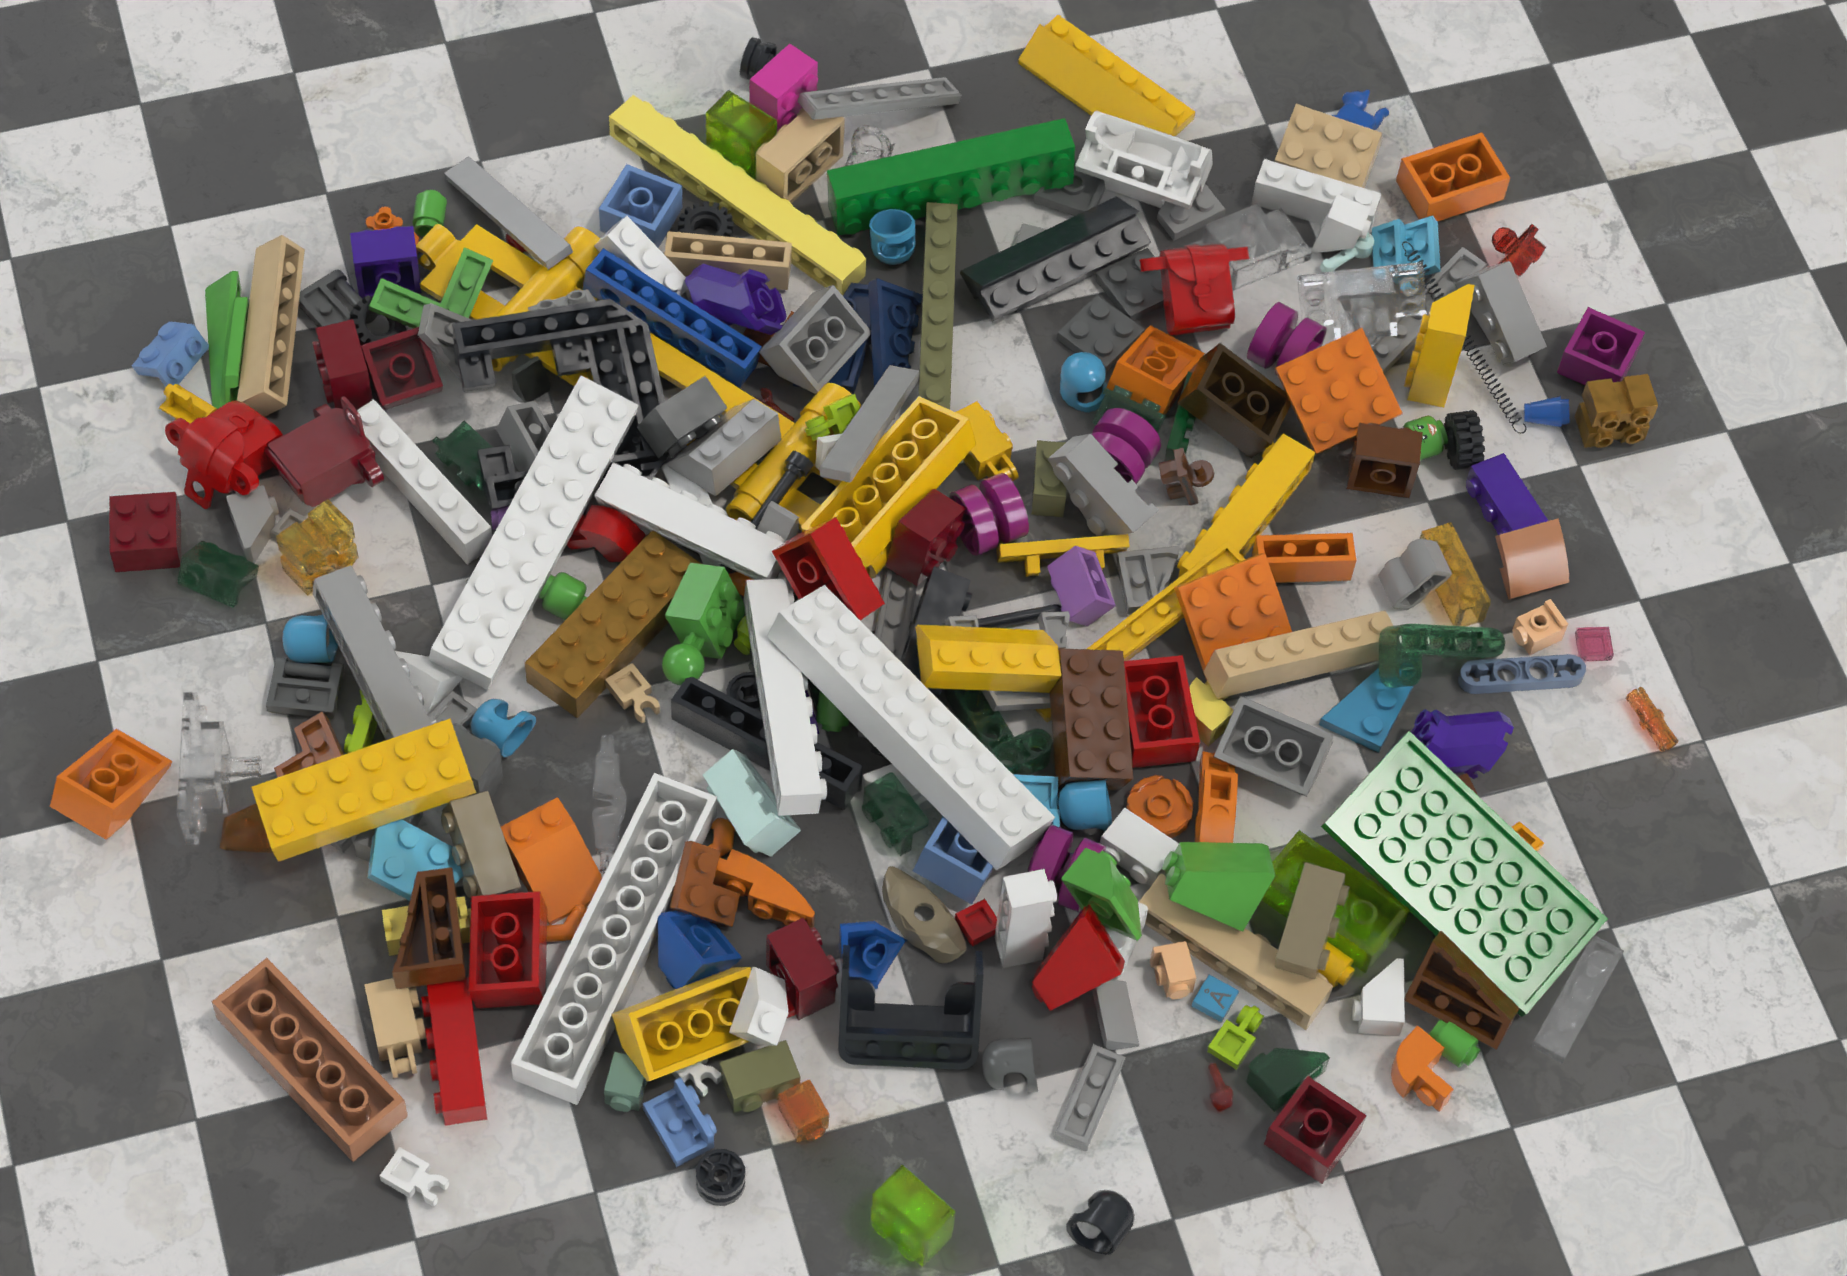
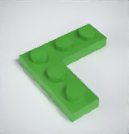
M464 248L441 303L381 278L368 310L411 328L420 326L423 306L429 303L469 318L493 260Z

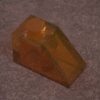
M257 803L224 818L221 849L227 851L273 853Z

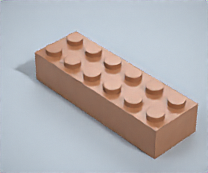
M265 958L212 1001L217 1020L352 1162L408 1117L405 1100L268 958Z

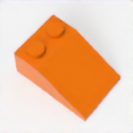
M1150 325L1117 361L1105 392L1112 395L1117 401L1127 403L1139 409L1145 416L1161 420L1182 392L1188 372L1193 373L1200 358L1205 353Z
M116 728L56 777L50 807L107 840L127 823L171 767L172 760Z
M558 797L501 826L517 875L528 892L540 891L547 907V922L549 925L568 917L572 908L576 905L587 907L590 904L602 880V876L574 821Z

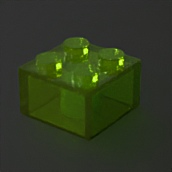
M728 90L706 112V146L720 152L723 158L733 165L743 168L747 175L755 180L756 152L763 143H768L777 135V120Z
M902 1164L873 1193L870 1220L872 1221V1227L883 1238L890 1237L899 1245V1252L908 1261L913 1262L915 1260L924 1267L952 1238L956 1211Z

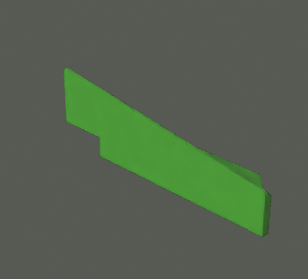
M238 271L229 272L205 289L212 406L217 409L238 398L249 308L248 297H241L242 288Z

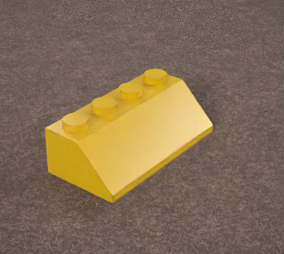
M1467 284L1432 303L1429 315H1422L1419 333H1417L1414 351H1412L1404 382V387L1409 388L1407 400L1445 407L1466 337L1475 285Z
M938 625L916 626L921 682L927 688L1049 693L1062 676L1058 645L1044 630Z
M750 967L730 968L612 1013L621 1046L646 1081H652L749 1042L729 1033L748 981L751 972Z

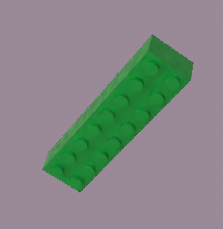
M1063 118L827 170L828 207L836 233L840 236L870 229V221L874 215L889 209L905 211L914 220L926 216L927 203L958 204L957 209L973 208L980 204L1004 201L1020 195H1032L1038 192L1040 187L1044 186L1045 190L1063 188L1074 182L1075 144L1066 119Z

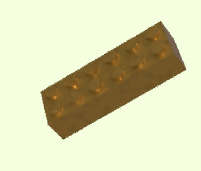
M652 530L526 660L527 683L578 718L607 688L605 686V679L627 667L668 624L665 614L689 564L701 563Z

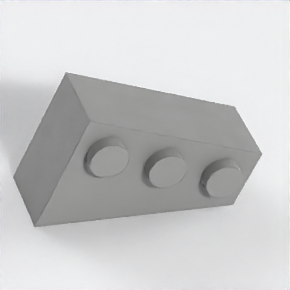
M1510 261L1486 267L1454 282L1458 289L1467 284L1475 285L1470 310L1502 364L1516 362L1547 347Z
M1092 434L1072 437L1048 458L1055 476L1063 482L1070 493L1071 501L1080 509L1087 520V526L1096 536L1134 533L1159 511L1153 503L1148 506L1135 492L1138 486L1133 480L1127 483L1114 469L1118 463Z

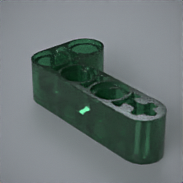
M1411 623L1387 626L1381 631L1379 636V677L1381 682L1389 688L1414 686L1421 679L1422 657L1457 659L1498 657L1505 649V637L1502 632L1495 628ZM1478 641L1483 642V645L1477 646Z
M945 689L946 699L960 722L1000 762L1003 760L1013 762L1014 764L1011 765L1003 764L1012 774L1031 775L1049 764L1053 740L1047 731L1035 728L1014 737L1000 712L992 710L981 690H965L964 694V690ZM970 708H979L982 711L973 712ZM994 734L997 738H988L985 735ZM1039 747L1043 751L1035 752L1030 748Z

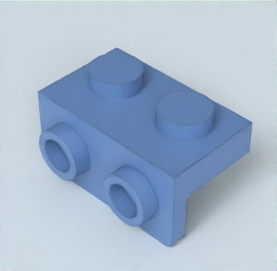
M169 321L159 329L158 335L149 346L140 352L138 359L133 363L132 367L138 375L158 377L165 387L168 384L179 385L208 350L209 345L194 324Z
M681 1077L674 1080L673 1089L643 1103L644 1112L676 1167L713 1149L714 1134L717 1133L715 1124L709 1114L702 1115L697 1105L700 1104L696 1091L692 1085L686 1087Z

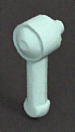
M1368 232L1365 239L1359 237L1354 248L1343 249L1333 257L1323 260L1320 264L1321 271L1329 275L1354 257L1360 259L1369 257L1374 245L1373 236Z

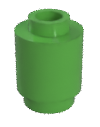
M426 190L416 196L412 224L415 227V233L421 237H424L436 224L444 226L447 200L440 192Z
M819 690L816 714L817 723L822 724L823 730L841 731L842 726L849 725L848 718Z
M1440 1019L1429 1034L1444 1047L1441 1056L1458 1068L1464 1063L1470 1066L1481 1050L1476 1046L1479 1041L1478 1039L1450 1021L1446 1023Z

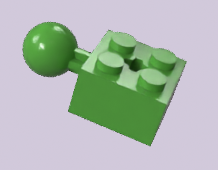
M690 563L665 614L680 644H676L666 651L662 660V669L666 678L676 685L681 686L685 679L689 677L699 680L705 668L704 657L722 659L726 648L732 642L733 633L739 621L744 617V602L725 567Z

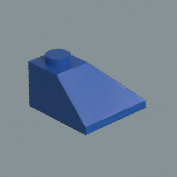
M680 911L663 912L659 915L658 967L665 974L669 985L674 989L725 971L742 959L715 923Z

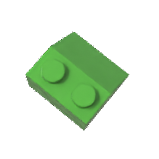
M1085 848L1061 880L1081 909L1090 904L1104 927L1138 941L1142 936L1138 899L1130 888L1131 882L1116 868L1117 862L1110 854L1104 851L1097 853Z

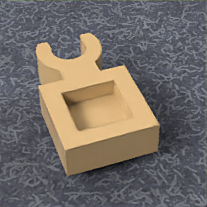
M633 663L605 679V686L623 709L633 705L635 718L640 723L646 721L642 709L648 707L656 715L660 713L658 700L648 696L652 693L651 685Z

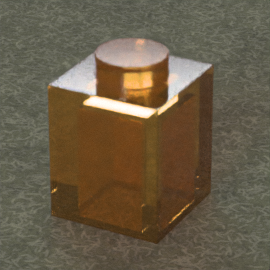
M810 1079L778 1094V1109L797 1143L806 1138L809 1141L823 1135L826 1129L829 1128V1112Z

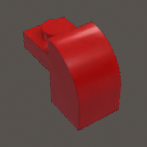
M591 505L587 515H582L567 546L571 550L595 547L610 563L620 562L640 544L645 533L624 514L609 507Z

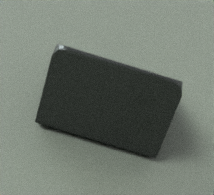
M538 356L511 372L513 390L524 403L534 401L551 390L549 379Z

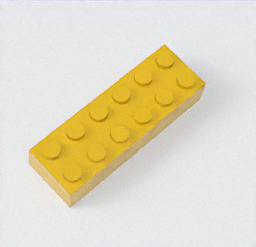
M918 396L881 437L850 483L842 481L800 527L802 532L837 517L866 569L893 539L898 521L931 490L937 489L976 445L970 419Z
M450 718L251 787L271 849L278 862L476 793Z

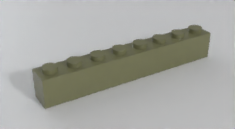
M927 203L918 396L950 410L958 204Z

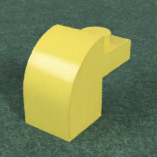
M1196 677L1189 688L1199 738L1209 747L1224 734L1234 710L1223 701L1227 697L1216 698L1208 680L1204 684Z

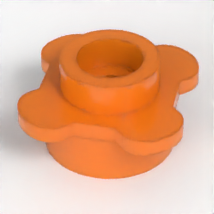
M381 207L376 215L367 217L365 221L366 226L373 228V230L403 226L402 218L392 214L389 207Z

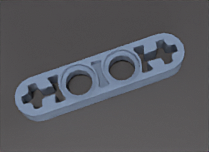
M1572 654L1472 660L1462 666L1458 676V683L1465 692L1470 694L1572 688L1582 682L1586 673V665L1580 657ZM1533 667L1542 668L1546 672L1547 677L1536 679L1530 674L1529 670ZM1565 667H1570L1571 671L1576 672L1575 675H1570V672L1565 670ZM1502 669L1510 670L1514 674L1515 679L1504 681L1498 676L1497 672ZM1469 673H1474L1475 677L1479 678V681L1475 682L1469 676Z

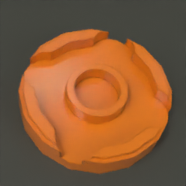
M1154 775L1143 778L1133 786L1127 798L1126 809L1168 837L1173 838L1186 830L1192 819L1193 800L1190 792L1181 782L1175 779H1165L1164 776Z

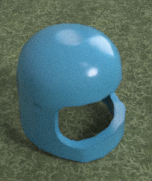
M889 209L875 214L871 219V248L874 256L880 262L888 265L902 264L913 255L916 243L915 221L909 213L899 209Z
M1089 352L1074 353L1065 360L1061 368L1060 393L1062 399L1069 406L1083 412L1096 411L1103 406L1108 396V393L1105 392L1107 387L1105 382L1106 369L1103 362L1096 355ZM1100 386L1103 389L1099 398L1093 402L1084 404L1077 400V393L1094 391Z
M323 614L318 616H295L287 621L283 630L282 642L284 651L290 660L299 663H330L334 660L338 644L329 628V645L327 647L328 624Z
M489 699L480 705L472 718V734L479 739L486 738L491 740L500 749L502 757H509L526 740L536 724V717L527 711H521L514 718L508 720V703L502 699ZM525 722L523 726L518 727L521 723Z
M1106 780L1072 782L1062 788L1059 795L1060 818L1066 827L1072 830L1097 828L1106 831L1112 824V812Z

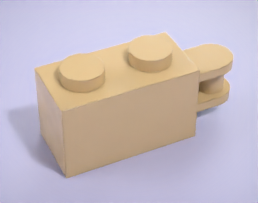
M393 978L364 984L380 1061H390L393 1079L398 1078V1074L412 1071V1074H416L417 1068L414 1054L422 1052L420 1039L426 1038L423 1019H415L413 1008L420 1007L416 987L396 989ZM407 1055L409 1056V1057H407V1058H402V1059H398V1060H395V1059H394V1058L403 1057V1056H407Z

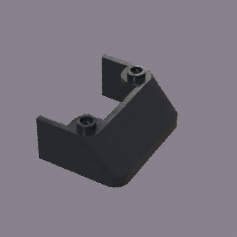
M843 945L838 1052L845 1062L852 1065L967 1069L975 1064L979 1053L984 976L982 951H975L973 982H957L952 984L945 993L944 1006L875 1003V988L873 984L862 977H849L850 945Z

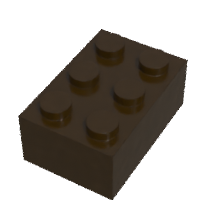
M1221 343L1200 358L1177 402L1251 459L1272 445L1291 406L1284 390Z

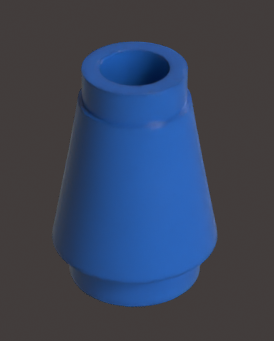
M1561 396L1524 403V422L1562 427V424H1569V399H1561Z

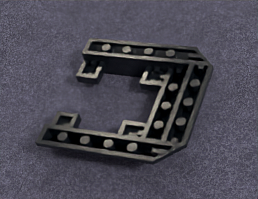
M598 300L452 324L455 365H458L463 392L496 386L492 359L552 350L558 377L587 372L589 380L639 405L629 430L595 492L599 489L612 463L622 467L624 464H629L637 468L642 473L641 476L652 480L669 456V453L658 458L637 428L655 407L665 401L648 324L613 300ZM510 445L478 450L477 458L483 481L482 489L491 509L509 507L529 470L515 472Z

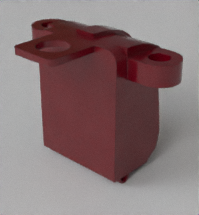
M345 396L341 398L343 409H331L326 403L313 410L315 419L268 443V447L264 450L272 465L304 504L311 507L323 504L353 484H360L366 481L370 487H374L384 481V475L375 461V452L364 434L361 415Z

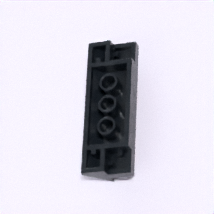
M1116 196L961 270L959 273L974 299L979 297L989 317L994 321L1013 311L1017 313L1095 275L1096 272L1148 247L1151 240L1136 216L1139 211Z

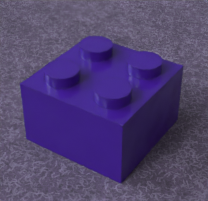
M396 226L389 229L363 230L350 233L358 295L362 299L365 296L370 295L372 297L381 278L415 293H422L413 226Z

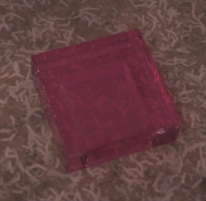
M1582 627L1576 629L1575 638L1578 656L1583 661H1612L1614 653L1609 627Z

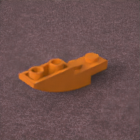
M1203 751L1199 766V806L1195 819V842L1233 843L1238 773H1235V766L1214 758L1215 753Z
M734 849L731 850L727 860L719 858L713 884L740 893V896H748V910L752 911L756 916L762 919L772 918L783 922L785 925H789L804 917L810 928L814 926V910L797 889L780 874L758 860Z

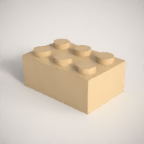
M1295 104L1275 162L1365 188L1382 143V133Z
M802 108L791 123L783 125L771 141L763 143L757 150L756 181L767 185L770 191L780 198H785L790 203L795 201L843 157L845 118L835 117L813 120Z

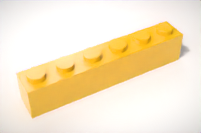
M1282 434L1276 443L1273 442L1272 445L1267 447L1263 452V460L1259 465L1254 463L1250 467L1245 477L1246 482L1242 486L1237 485L1233 489L1228 499L1229 504L1225 508L1220 507L1216 511L1208 531L1203 529L1199 533L1191 553L1186 551L1177 564V568L1180 569L1178 578L1227 540L1244 557L1254 545L1256 535H1261L1309 473L1315 452L1285 434Z

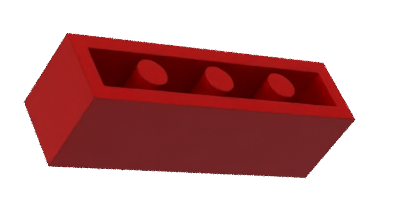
M466 977V980L427 985L428 996L421 998L424 1018L431 1017L432 1028H425L428 1049H435L436 1060L429 1061L432 1082L439 1081L440 1092L433 1093L436 1114L443 1113L445 1126L487 1120L473 1004L469 993V977Z

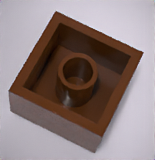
M1359 423L1349 460L1347 489L1410 498L1420 465L1423 432L1413 431L1409 428L1385 427L1376 423Z

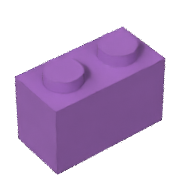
M1074 546L1047 566L1051 576V585L1057 592L1062 605L1061 611H1069V621L1089 626L1116 606L1095 552Z

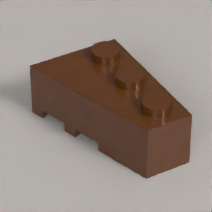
M450 867L419 871L416 874L407 911L408 916L400 939L397 961L394 963L392 971L396 989L466 980L453 869Z
M1442 930L1433 940L1404 998V1001L1446 1023L1452 1022L1479 1041L1496 1050L1505 1038L1519 1010V1007Z

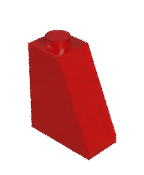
M1090 904L1083 907L1038 967L1032 981V989L1036 998L1041 1003L1045 1002L1050 1011L1122 974L1125 960Z

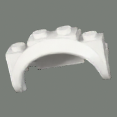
M1095 111L1085 128L1086 141L1075 168L1079 172L1103 179L1105 189L1159 208H1162L1165 201L1190 209L1197 191L1203 190L1213 161L1211 149Z

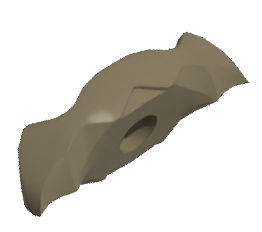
M889 866L883 878L882 894L892 921L900 933L913 946L925 951L938 963H948L960 957L967 950L966 943L958 923L947 907L924 884L904 871ZM920 906H927L934 912V917L929 921H921L916 918L914 911Z

